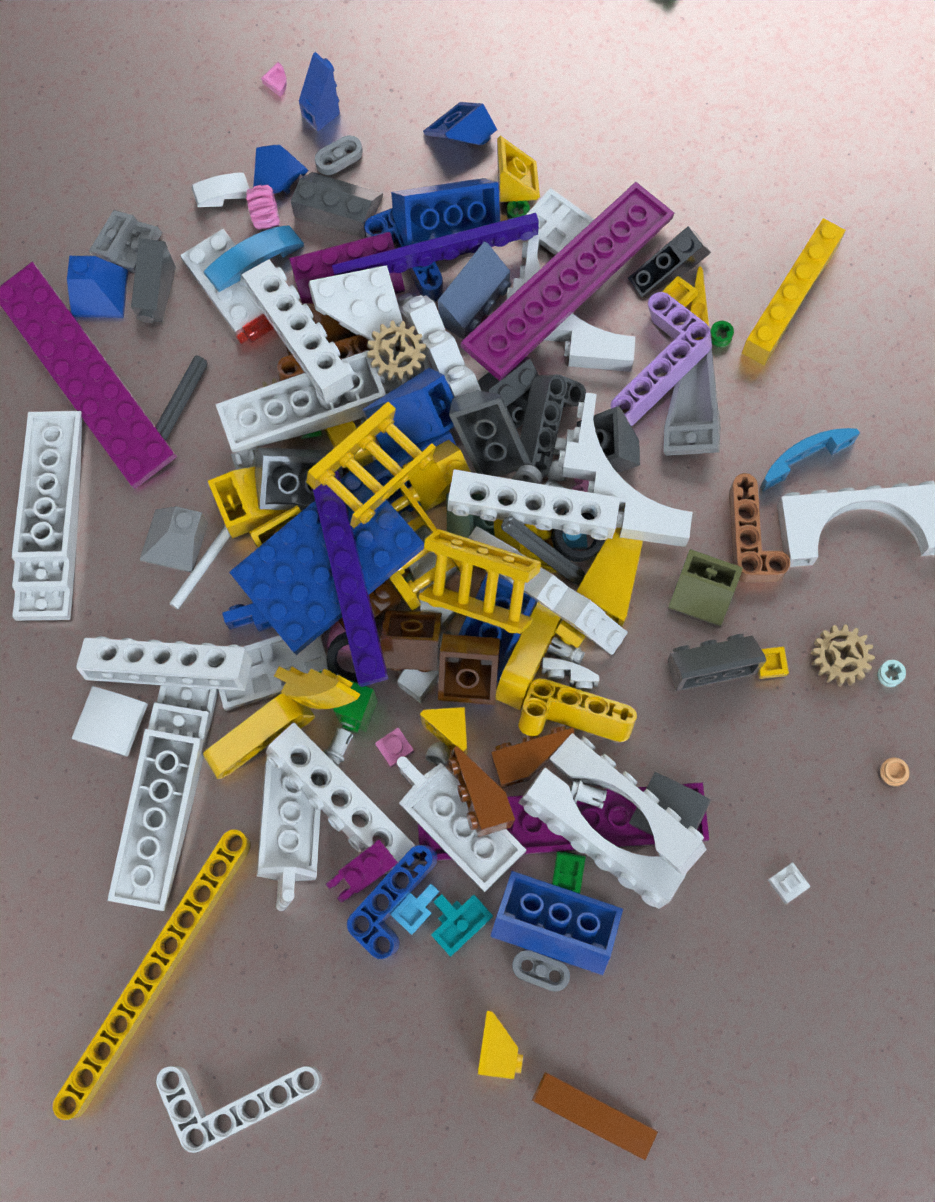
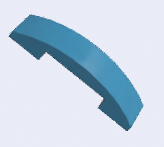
M290 226L271 228L245 239L226 251L204 270V275L216 290L220 292L239 282L241 274L278 254L285 257L304 247V243Z
M854 428L834 429L820 432L801 440L786 450L774 462L760 486L761 490L764 492L786 480L791 471L790 465L824 447L833 455L854 444L860 432Z

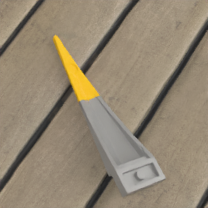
M699 266L694 287L697 289L698 295L692 300L690 311L709 326L702 267ZM697 337L694 340H701L704 337ZM712 348L674 386L664 426V453L666 456L719 453L721 426Z

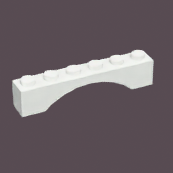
M572 733L549 758L554 766L572 782L582 780V784L607 788L621 794L634 803L649 822L654 835L656 850L660 857L684 876L707 850L702 842L704 839L703 835L692 826L688 829L679 823L681 817L669 807L666 810L661 808L657 804L660 800L648 789L642 792L636 787L638 782L626 771L623 774L615 769L616 763L606 754L600 757L593 751L596 747L583 736L579 739Z
M546 768L535 778L518 802L529 815L538 817L547 824L550 831L563 836L571 842V846L575 850L587 854L600 869L612 873L618 878L620 884L626 888L633 889L642 896L646 904L660 909L669 903L686 874L682 876L660 856L634 854L604 839L581 815L573 800L569 785Z

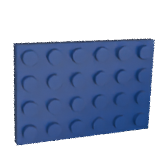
M351 471L341 478V483L363 505L375 495ZM387 500L374 510L376 513L366 524L360 523L353 528L368 595L424 549V542ZM316 501L312 502L229 572L296 655L342 618ZM347 505L351 520L355 512Z

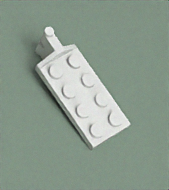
M266 755L257 876L278 881L276 908L279 911H284L294 899L295 881L315 880L317 877L321 810H316L307 799L309 796L302 789H295L288 781V775L281 768L278 770L272 766L267 759L268 755ZM290 756L294 764H305L303 757ZM312 775L311 781L317 786H322L323 777Z
M406 757L398 758L397 765L401 775L413 786L399 804L485 893L526 852V849L506 829L481 837L477 836L475 829H470L467 820L469 810L466 802H461L457 786L460 783L442 763L423 776Z

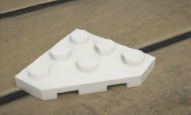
M387 265L309 281L308 285L315 310L323 315H329L339 321L341 326L356 335H362L370 341H375L372 338L373 331L381 333V324H384L386 328H390V322L394 320L396 327H400L403 321ZM395 335L387 336L384 339L389 340L395 337Z

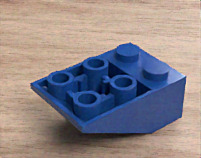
M431 368L424 370L362 409L368 419L384 404L389 402L396 408L393 419L395 421L394 425L414 444L440 436L455 427L449 415L454 396L445 376ZM380 432L375 436L380 447L387 454L403 449L386 432Z

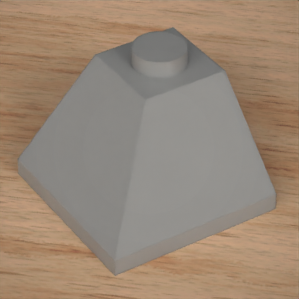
M176 506L156 509L140 560L191 573L195 567L208 525L203 513Z

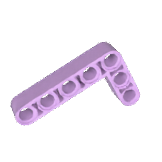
M665 292L653 294L648 300V306L652 322L674 340L612 400L610 405L611 408L618 406L622 410L629 409L624 415L631 426L649 411L712 348L709 326ZM684 322L682 325H676L677 323ZM697 337H704L701 340H694ZM679 355H685L683 358H676ZM660 373H667L665 376L662 377L657 376ZM642 391H648V393L644 395H638V393Z

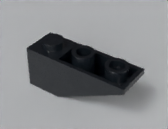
M688 226L632 273L628 279L641 297L644 298L673 281L677 276H681L694 268L711 251L699 235Z

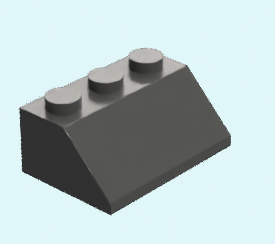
M311 172L299 180L291 198V205L294 217L366 238L365 222L376 214L383 193Z
M476 390L452 399L449 415L476 473L498 477L515 472L522 465H532L501 395Z
M257 448L255 480L258 508L289 510L298 505L300 510H304L315 501L313 488L306 483L308 471L332 450ZM341 466L338 469L340 478L343 477V467Z
M736 634L728 637V641L717 643L716 640H708L700 644L701 647L691 649L688 645L673 649V653H670L667 660L675 691L757 674L766 662L765 654L753 635L744 637V634Z

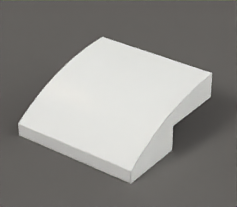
M92 686L71 739L128 757L148 704L122 694Z

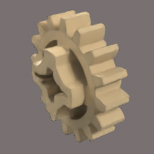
M393 320L390 322V328H386L384 324H381V333L372 332V338L375 341H368L367 347L373 350L367 352V358H374L370 366L371 368L379 367V376L385 372L388 373L389 381H391L393 375H397L398 380L402 381L403 374L406 373L411 378L413 377L412 369L417 371L421 369L418 361L425 360L426 355L420 352L426 349V344H419L422 334L414 335V326L406 329L405 322L402 321L400 327H396ZM395 335V337L389 340L384 339L387 336ZM405 337L412 343L413 347L407 344L404 339ZM397 342H400V352L394 361L393 350ZM379 353L386 358L388 365L382 361ZM403 362H410L404 367L397 368Z
M844 624L839 631L837 626L834 625L830 628V633L824 630L820 634L822 639L817 638L813 644L818 648H814L811 651V655L817 657L812 665L821 667L817 673L819 676L823 674L828 675L826 682L830 683L833 679H837V685L841 686L846 680L849 686L855 683V678L861 681L865 677L864 672L868 673L872 669V666L868 663L872 662L875 656L868 654V652L873 648V645H865L864 641L868 636L863 635L859 637L857 635L858 628L849 632L848 625ZM834 639H845L842 642L834 641ZM840 651L845 653L844 660L840 658ZM848 668L850 670L855 669L851 672H840L842 669Z

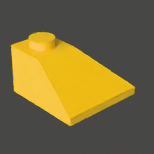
M450 440L436 446L433 454V463L425 471L420 469L409 479L411 486L421 499L419 502L425 512L446 500V494L450 492L454 469L471 472L461 450ZM408 462L407 464L403 465V466H402L403 469H404L410 462Z
M487 1011L478 1075L514 1079L515 1073H521L523 1055L518 1054L517 1045L492 1011Z

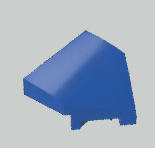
M281 145L257 147L253 188L258 185H268L272 188L274 194L280 193L283 190L288 195L290 193V186L300 174L304 176L309 170Z

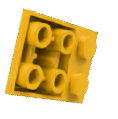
M255 466L233 470L208 480L210 489L232 539L248 533L288 511L258 508Z

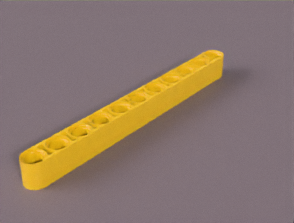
M236 829L225 832L55 1097L53 1112L57 1118L62 1120L78 1118L87 1110L248 855L251 842L241 831ZM235 837H241V848L237 851H231L229 848L230 841ZM219 862H225L226 872L222 876L216 877L213 873L215 865ZM203 887H208L210 889L209 899L205 902H200L198 900L199 890ZM191 912L194 916V922L190 927L184 928L181 919L185 913ZM170 938H175L178 943L175 952L168 954L165 944ZM157 963L161 968V974L157 979L152 980L149 976V969L153 964ZM140 989L144 993V1001L141 1005L136 1006L132 1001V996L135 991ZM120 1016H124L127 1020V1028L122 1033L116 1029V1021ZM104 1042L110 1047V1054L105 1060L99 1055V1048ZM87 1069L93 1074V1081L89 1086H85L82 1082V1074ZM69 1096L76 1102V1108L72 1113H68L65 1109V1101Z

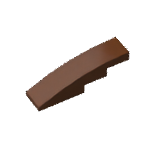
M546 1072L532 1098V1101L643 1160H646L658 1131Z

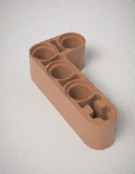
M739 474L734 479L729 490L733 564L742 567V563L746 562L754 567V571L751 572L742 569L739 581L744 583L779 582L790 568V559L782 551H762L758 483L751 474ZM743 489H744V491H747V493H746L744 499H742V497H743ZM739 511L748 512L751 518H742L739 515ZM740 537L750 538L753 544H743ZM769 563H778L782 571H774Z

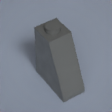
M139 238L131 307L137 319L145 323L163 321L176 270L174 261L164 241Z

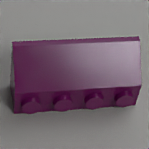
M390 232L289 258L301 303L313 304L308 285L309 281L334 276L332 265L395 249ZM390 273L395 294L405 292L402 274Z

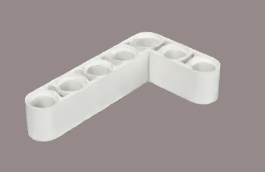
M169 1066L163 1068L157 1075L156 1084L182 1147L188 1152L196 1153L316 1092L322 1084V1076L320 1071L314 1066L298 1068L207 1116L189 1074L183 1067ZM172 1071L179 1076V1084L175 1089L170 1088L166 1081L168 1074ZM305 1071L312 1073L315 1079L314 1085L310 1089H305L300 1084V1076ZM278 1085L284 1087L287 1092V1098L283 1103H278L273 1099V1090ZM182 1100L188 1101L191 1105V1113L188 1117H183L179 1113L178 1107ZM249 1100H254L259 1105V1113L256 1117H250L246 1113L245 1106ZM222 1114L228 1115L232 1122L231 1128L227 1132L222 1131L218 1126V1119ZM193 1129H199L203 1133L204 1139L200 1146L194 1145L191 1141L190 1135Z

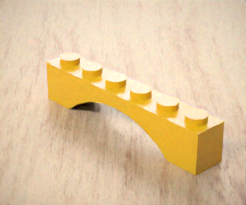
M824 218L821 220L746 339L742 350L743 355L765 366L804 298L839 247L845 234V229Z

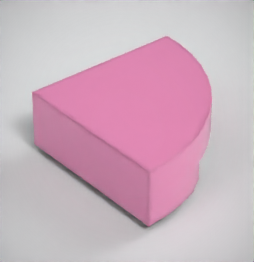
M277 62L261 79L265 86L281 97L286 90L287 78L283 66Z

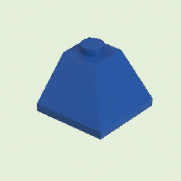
M459 102L423 130L426 136L483 145L491 139V135L497 131V128L483 103Z
M69 256L67 285L70 309L73 316L124 318L128 270L96 256Z

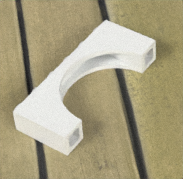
M935 481L922 482L916 486L900 483L891 488H881L879 485L865 488V490L843 488L838 492L827 493L826 490H817L806 495H800L799 492H791L782 496L777 504L783 552L790 559V567L813 565L819 557L818 542L823 527L834 517L857 509L876 510L894 517L912 533L918 543L921 556L935 555Z

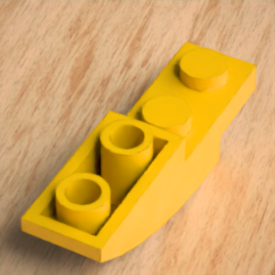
M279 666L274 674V677L285 683L280 693L309 708H337L357 700L360 696L358 692L351 689L352 682L326 669H323L321 673L310 669L307 674L292 666L289 671Z

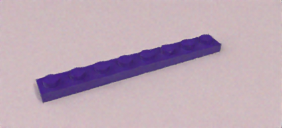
M536 213L508 219L332 265L333 273L336 276L386 265L389 274L394 272L402 273L409 268L425 267L436 261L452 260L459 255L476 253L483 242L488 243L491 247H502L509 242L529 240L538 235L539 220Z
M336 470L334 477L341 482L339 471ZM320 484L315 490L313 489L358 685L364 687L388 680L389 678L353 528L350 525L351 520L347 504L327 485L323 486Z

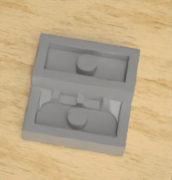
M113 210L89 252L96 257L135 273L139 238L158 241L162 232L157 226L137 221L131 214Z

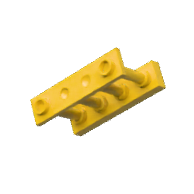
M389 402L384 404L314 465L307 474L306 483L314 490L320 484L323 486L327 485L355 512L350 523L353 528L360 523L366 524L375 515L376 512L374 510L417 471L420 469L425 471L434 461L433 454L436 446L431 443L422 452L394 425L395 421L393 419L396 408ZM386 432L414 460L402 469L374 442V437L378 433ZM360 449L371 453L395 476L384 487L354 459L355 454ZM341 466L343 468L347 467L375 494L364 505L334 477V472Z
M403 484L399 488L403 496L391 503V505L399 512L410 504L418 516L407 524L414 532L425 525L432 534L438 529L418 504V501L421 500L412 486L407 489L405 484ZM425 549L389 577L412 611L421 605L417 598L420 594L419 591L434 581L435 567L413 582L412 580L406 582L402 574L405 573L404 570L431 552ZM448 557L446 572L456 567L461 574L462 563L459 560Z
M440 529L425 538L424 549L434 552L437 556L434 583L419 594V600L427 602L433 607H442L504 628L509 633L521 634L532 623V617L521 614L525 582L528 583L540 572V561ZM448 557L459 560L462 563L458 593L444 588ZM473 565L484 568L488 572L484 601L469 597ZM499 574L511 577L514 580L509 610L495 605Z

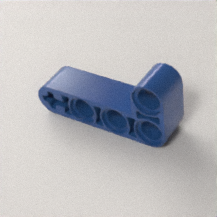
M393 208L373 215L366 220L364 226L366 238L390 232L393 244L396 243L398 248L405 246L393 219ZM375 231H381L379 234H373ZM436 262L425 267L409 268L408 270L420 294L428 296L434 302L438 301L444 290L443 278Z
M418 845L411 848L348 918L347 929L349 933L373 957L385 959L395 954L399 949V937L385 921L436 865L437 853L431 846ZM426 852L425 860L427 864H419L414 870L408 867L415 865L419 861L418 853ZM400 872H404L408 876L409 882L406 888L399 887L396 882V877ZM380 894H384L389 900L386 910L380 909L377 905V897ZM360 916L366 917L369 922V928L366 932L358 928L357 920ZM381 936L386 937L390 942L388 952H383L378 947V940Z

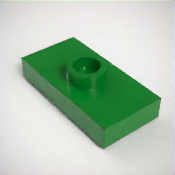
M557 851L552 885L580 894L586 855Z

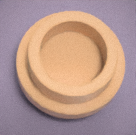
M889 758L880 767L882 780L890 786L897 787L903 785L910 775L908 765L899 758Z

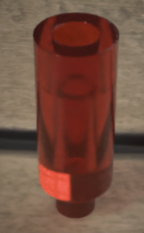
M263 313L242 326L243 331L236 335V338L241 345L248 340L253 343L274 328Z

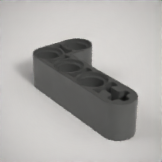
M558 374L539 375L533 379L520 436L532 466L541 472L542 478L546 477L550 471L563 407H576L579 405V402H585L586 389L583 384Z

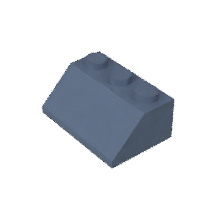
M483 242L438 299L439 315L444 328L463 340L481 324V320L485 315L492 313L496 306V300L500 295L504 296L507 293L508 287L510 288L511 286L510 270L488 243Z

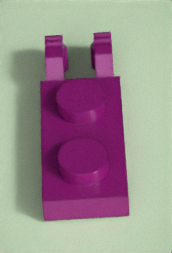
M378 839L338 871L339 873L326 883V886L331 889L338 885L343 878L350 887L344 889L337 897L339 902L342 903L354 893H359L398 862Z

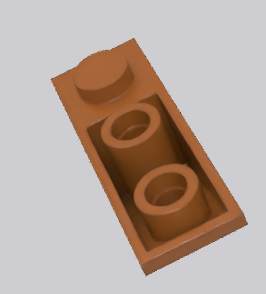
M565 726L551 729L549 731L550 734L539 737V735L527 736L522 739V743L512 745L511 742L497 745L495 747L496 750L491 752V758L500 787L503 789L529 781L550 760L549 758L572 733L574 734V728L566 729Z
M458 746L454 747L451 758L448 759V764L452 775H457L460 785L457 786L461 802H466L469 810L467 820L470 829H475L477 836L481 837L511 828L515 818L506 792Z

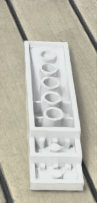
M394 347V350H393V355H394L393 360H394V361L396 360V356H398V354H399V352H400V351H396V348H395V347ZM368 351L342 359V362L347 361L354 372V376H352L354 388L328 403H325L307 375L303 373L215 405L232 452H237L366 417L362 409L424 370L431 368L428 359L425 357L424 361H418L421 369L419 371L412 369L413 377L411 378L406 373L403 374L402 381L398 380L397 375H393V378L389 381L388 373L385 372L379 376V367L371 368L370 366L374 358H367ZM379 353L382 361L388 365L386 358ZM403 362L397 368L404 367L410 362Z
M81 411L28 412L12 548V559L15 561L12 582L15 598L12 617L15 621L70 620L80 493Z
M160 686L157 703L154 702L149 727L144 731L107 901L159 911L166 910L204 758L203 753L208 741L218 689Z

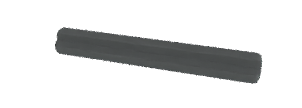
M194 356L156 425V429L165 440H167L207 367V360L200 356Z
M513 516L503 520L501 525L503 531L573 584L577 585L582 582L586 574L581 568Z

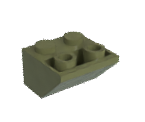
M690 549L668 608L721 627L743 567Z

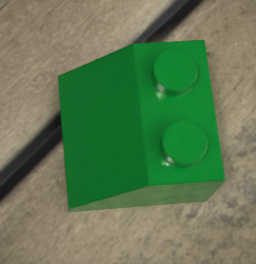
M352 682L351 689L360 694L359 698L349 704L333 708L339 722L343 724V729L353 733H358L359 730L366 732L378 700L374 689L366 686L360 687L358 683Z

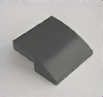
M656 772L646 788L660 800L657 804L661 808L666 810L669 807L681 817L679 823L687 829L690 826L696 830L698 829L711 802L709 798ZM636 808L629 822L630 825L654 836L647 818Z

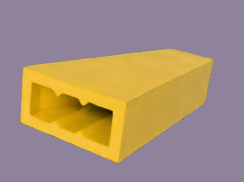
M616 527L612 539L607 538L576 592L595 603L606 612L607 616L622 627L627 616L643 541L620 538L621 528Z

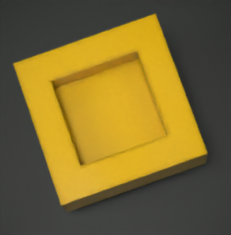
M679 276L662 291L669 294L684 307L698 295L697 289Z
M562 620L555 631L562 641L569 645H574L576 648L579 647L586 637L564 620Z
M784 646L761 649L765 654L766 662L758 672L759 679L783 677L789 674Z

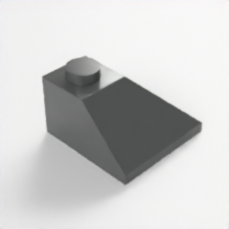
M616 406L594 415L593 422L599 444L614 470L622 472L639 466V439L622 409ZM582 420L577 422V427H581Z

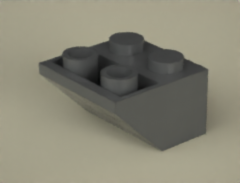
M525 357L501 381L488 372L478 380L481 391L502 396L517 429L524 422L533 379L539 376L531 359Z

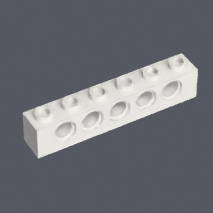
M269 259L242 274L248 292L325 403L354 388L352 381L354 372L347 361L342 362L339 358L341 356L335 343L333 341L329 343L326 340L327 334L319 322L314 323L312 320L313 314L306 303L302 305L299 302L300 296L293 285L288 286L285 282L287 278L280 267L275 268Z
M454 469L447 511H452L458 516L476 515L487 521L504 520L509 516H513L523 525H535L540 530L558 529L563 530L564 533L569 535L581 533L591 535L592 538L597 540H605L607 538L612 539L615 532L620 498ZM474 494H481L484 497V499L481 501H475L471 498V496ZM503 498L509 499L512 504L504 506L499 503V500ZM534 503L539 506V509L530 510L526 505ZM562 508L567 514L558 515L554 512V509ZM591 513L595 519L587 520L581 514Z
M97 636L96 638H84L76 668L85 680L245 691L252 660L245 648L234 644L226 647L216 646L211 643L194 645L183 641L163 643L154 639L146 642L136 641L131 638L114 640Z
M294 722L269 744L266 753L268 755L267 759L272 766L278 770L281 768L288 775L287 779L290 784L297 790L302 789L309 796L307 798L309 803L316 810H322L329 817L328 821L337 831L342 830L349 837L348 842L356 851H364L373 844L372 837L379 836L385 841L387 850L399 862L411 848L416 846ZM295 754L302 756L305 764H294L290 756ZM320 775L323 777L325 784L322 786L315 785L311 781V776ZM331 796H341L345 801V805L342 807L334 805ZM352 816L362 817L365 821V827H356L352 822ZM392 867L384 874L387 875L394 867Z

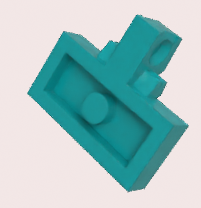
M441 894L433 903L443 913L438 918L442 925L431 936L451 957L494 916L475 895L470 897L463 905L458 901L451 905Z

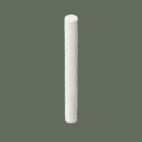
M226 525L169 603L179 610L231 535Z

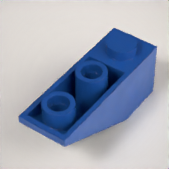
M315 52L312 55L300 94L299 106L302 117L318 132L340 115L338 104L340 100L336 92L337 84L334 80L333 65L327 58L323 59Z

